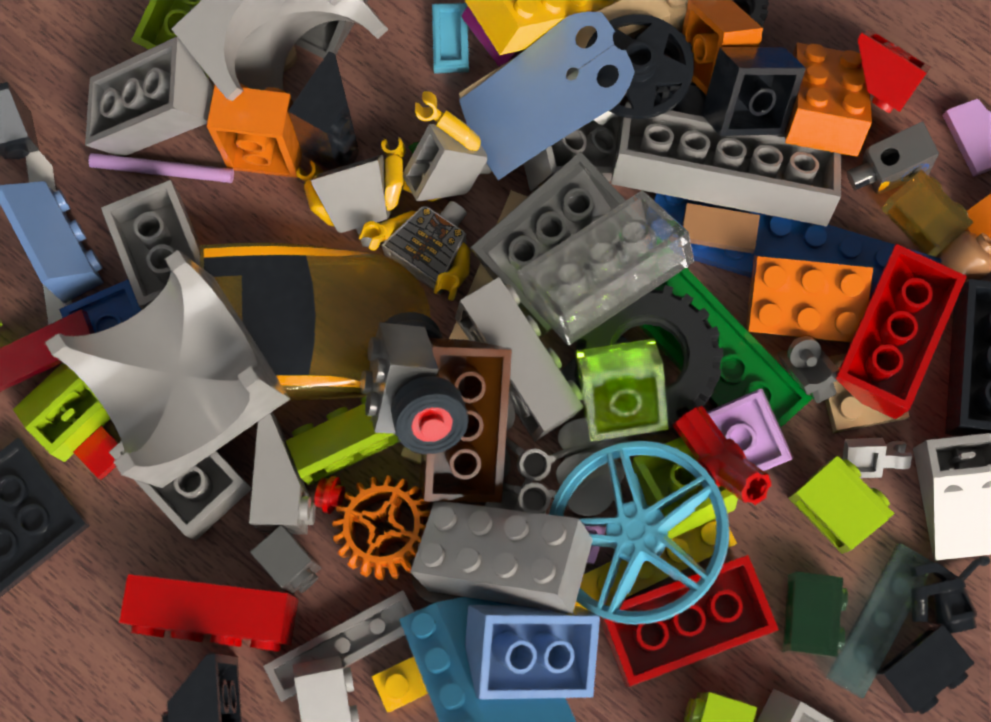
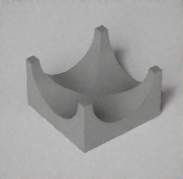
M201 0L172 28V31L227 99L233 101L244 91L238 80L250 89L264 90L268 87H274L283 90V70L291 48L304 33L319 24L341 20L353 22L368 29L378 39L388 28L365 0Z
M179 250L165 258L170 267V277L166 286L139 313L101 332L84 336H66L58 333L45 342L51 354L71 368L90 388L114 423L124 447V454L114 461L120 474L159 488H163L290 400L289 395L215 278Z

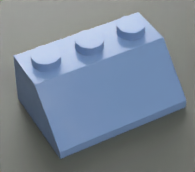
M45 181L0 185V205L43 285L65 304L103 284L98 273L103 267L92 249L86 251L82 241L87 239L76 219L70 221L65 211L71 209L60 189L54 192Z
M468 605L465 648L476 697L478 699L593 697L600 616L580 606H575L573 614L526 606Z

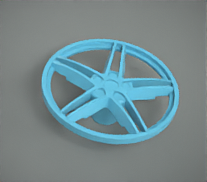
M632 441L612 445L592 454L574 468L556 493L549 515L563 516L568 501L578 485L594 470L608 463L617 515L615 517L579 519L584 526H606V535L590 534L593 539L591 546L612 547L615 553L599 602L591 598L581 588H579L576 601L592 613L614 622L624 624L659 622L691 607L709 590L716 580L726 558L729 543V519L726 505L712 477L697 461L684 452L668 445L648 441ZM649 455L670 460L689 471L696 480L652 506H648L629 456ZM618 458L622 460L634 501L624 503L614 461ZM699 485L704 487L703 490L689 498L666 517L660 511ZM710 498L715 512L717 534L714 552L705 571L688 553L671 540L667 533L692 514L698 505ZM665 547L670 549L701 576L697 583L659 557L664 552ZM621 560L627 561L629 564L619 583L612 603L608 607L605 603L610 588L613 586ZM645 561L651 562L667 575L690 588L685 595L676 601L657 609L648 611L620 610Z

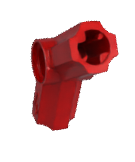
M702 405L692 409L674 423V429L696 458L695 461L708 472L717 487L722 486L744 503L751 502L757 505L766 499L768 489L772 485L769 474L747 460L743 450L734 440L725 438Z

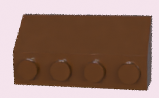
M429 338L438 367L436 377L450 381L460 391L468 413V424L463 437L453 447L440 453L421 454L420 490L424 501L502 503L512 349L465 339Z

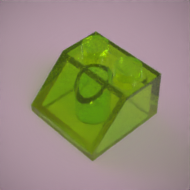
M654 339L576 351L580 387L590 442L668 429L663 362Z

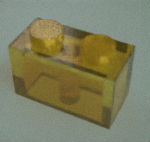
M923 170L896 191L881 208L924 254L934 257L938 256L944 248L974 223L969 218L966 209L961 204L953 202L943 191L941 184L935 178L928 176Z

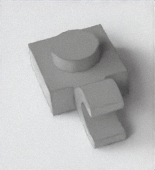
M883 438L845 439L842 460L847 459L851 461L861 472L860 478H882L883 468H910L912 454L905 453L906 442L892 441L886 445Z

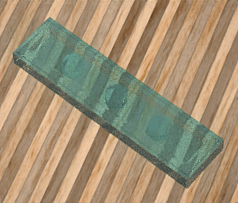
M901 543L896 545L826 676L828 680L858 698L865 697L912 607L911 588L923 586L929 575L928 573L912 577L910 568L934 562Z

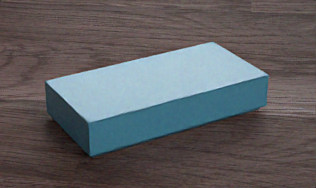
M467 3L432 4L434 73L469 72L468 25L461 17L467 7Z

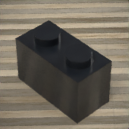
M938 625L926 630L873 675L904 713H916L918 711L920 714H924L939 702L936 696L946 687L952 690L968 678L969 675L966 673V670L974 665L975 662L946 627Z

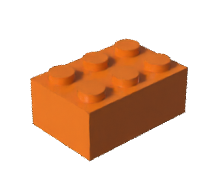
M797 42L793 56L806 67L785 132V143L858 157L872 123L870 93L867 91L861 55L852 50L841 51L825 48L819 44Z
M240 84L244 91L231 101L215 85L207 128L226 167L238 171L298 178L296 170L301 164L302 150L288 113L293 105L290 93L274 87H268L264 90L250 89Z
M754 255L746 329L749 332L796 337L810 336L815 339L851 342L869 303L873 268Z

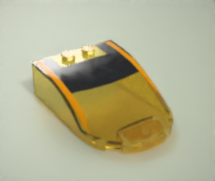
M287 243L200 245V267L211 274L221 287L289 395L290 400L288 401L365 397L366 394H362L360 389L363 370L369 371L371 361L368 360V344L371 337H376L379 322L384 323L392 316L404 312H417L431 318L428 299L417 279L401 264L383 255Z

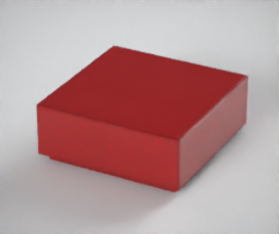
M100 426L73 453L98 479L102 480L116 467L115 459L109 452L119 443L104 427Z

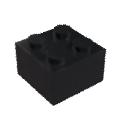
M720 47L701 115L719 136L785 135L806 67L785 47Z

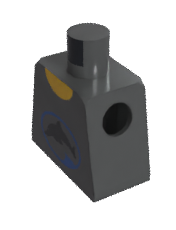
M922 121L868 147L862 164L847 170V177L855 191L871 184L875 193L881 194L928 176L939 152Z

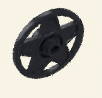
M631 14L610 20L609 22L615 30L613 33L614 45L620 50H626L635 73L626 91L631 108L618 104L609 112L630 119H647L662 115L674 108L687 93L693 77V55L686 39L671 24L650 15ZM628 25L649 26L636 39L617 29ZM597 31L589 39L586 48L591 47L595 43ZM668 36L673 39L681 50L685 65L663 55ZM606 65L599 70L597 82L601 87H610L617 82L619 71L616 66ZM680 86L670 99L653 107L656 87Z

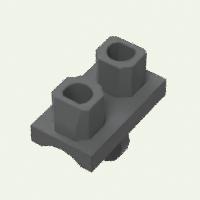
M803 336L795 339L788 350H782L777 353L780 362L803 391L807 395H811L816 403H820L837 393L833 382L837 381L835 377L839 369L823 352L821 346L814 338Z

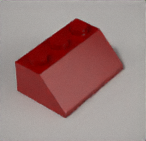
M871 29L862 32L858 38L867 91L874 96L871 102L888 113H891L893 109L900 112L931 66Z

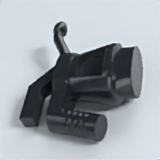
M981 556L979 559H975L959 576L938 562L910 568L912 577L933 573L942 579L937 583L911 588L912 622H928V596L934 594L935 621L937 624L944 625L950 634L977 628L975 621L977 612L965 589V580L978 566L990 564V558Z

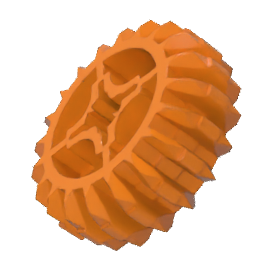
M386 475L382 486H380L376 477H371V488L366 489L361 482L357 483L356 489L360 493L356 497L349 492L344 495L350 503L349 506H337L336 511L344 516V519L333 520L332 526L343 531L335 534L333 541L336 544H344L338 550V554L342 558L351 556L347 563L351 569L358 568L361 565L360 574L362 576L368 577L374 569L375 577L378 580H383L386 569H389L391 577L397 579L400 574L398 567L401 565L408 573H411L412 565L409 561L416 557L431 510L425 509L431 503L430 501H424L423 497L419 498L421 490L418 486L415 485L407 490L408 482L404 478H401L394 487V479L391 475ZM390 499L385 501L381 509L376 512L364 511L368 506L377 501ZM402 502L412 509L414 515L413 532L399 524L401 515L399 508ZM385 520H388L396 531L390 530L388 533L384 531V535H381L372 523L379 525L383 522L385 524ZM357 523L369 530L370 534L367 543L370 546L367 553L361 551L356 540ZM400 542L406 544L394 554L379 556L392 543Z

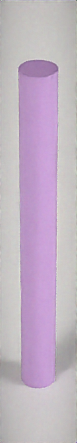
M91 153L89 156V166L91 168L232 183L234 179V169L95 153Z

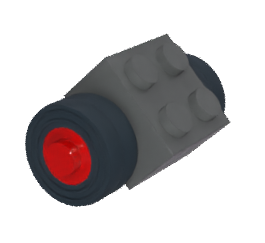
M404 312L392 316L384 323L379 322L376 337H371L369 340L368 360L371 362L369 371L363 370L360 384L361 393L367 396L365 404L366 416H371L375 433L396 434L406 448L416 453H440L453 447L463 437L467 429L468 413L462 395L456 386L446 379L436 377L438 367L429 338L443 339L438 325L424 314Z

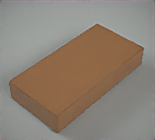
M687 203L680 242L753 254L756 247L760 215Z

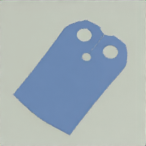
M582 12L567 16L516 58L459 100L466 123L480 137L481 145L487 153L486 163L498 180L551 145L608 112L622 100L630 86L635 71L626 50H620L614 45L613 33L615 30L602 12ZM585 26L594 27L597 31L595 43L589 48H580L576 44L578 31ZM606 65H614L619 71L617 82L610 87H601L597 82L599 70ZM570 68L579 69L576 79L571 81L566 78V73Z

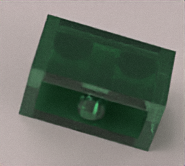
M797 571L788 575L782 652L823 658L838 657V650L842 651L845 644V628L840 627L841 611L846 610L848 602V590L843 588V577Z

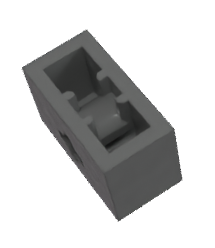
M282 525L251 551V554L278 585L292 594L297 590L300 593L305 592L319 578L316 573L321 569L320 565Z

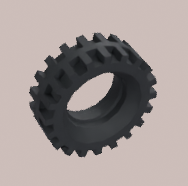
M642 283L641 289L630 291L629 286L620 288L618 295L612 298L607 295L601 299L600 306L595 311L591 310L588 313L585 324L579 331L574 360L575 377L582 389L581 394L584 401L588 400L594 407V413L599 418L603 415L612 422V427L618 430L622 426L632 429L633 434L641 435L643 431H654L655 435L664 433L666 429L673 427L674 423L686 413L701 405L704 406L720 378L722 371L720 370V362L723 358V348H719L717 339L720 333L717 326L711 327L707 320L709 313L705 308L699 311L691 304L693 297L687 293L683 298L672 294L673 287L665 285L663 291L651 289V283ZM645 324L659 326L670 332L680 344L684 358L682 371L676 381L664 389L651 392L637 390L623 382L615 371L612 359L613 348L619 337L630 328Z

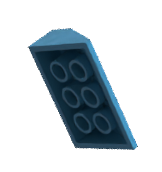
M461 597L433 603L399 619L439 722H576L566 698L478 699L475 695L465 648L468 605H520Z

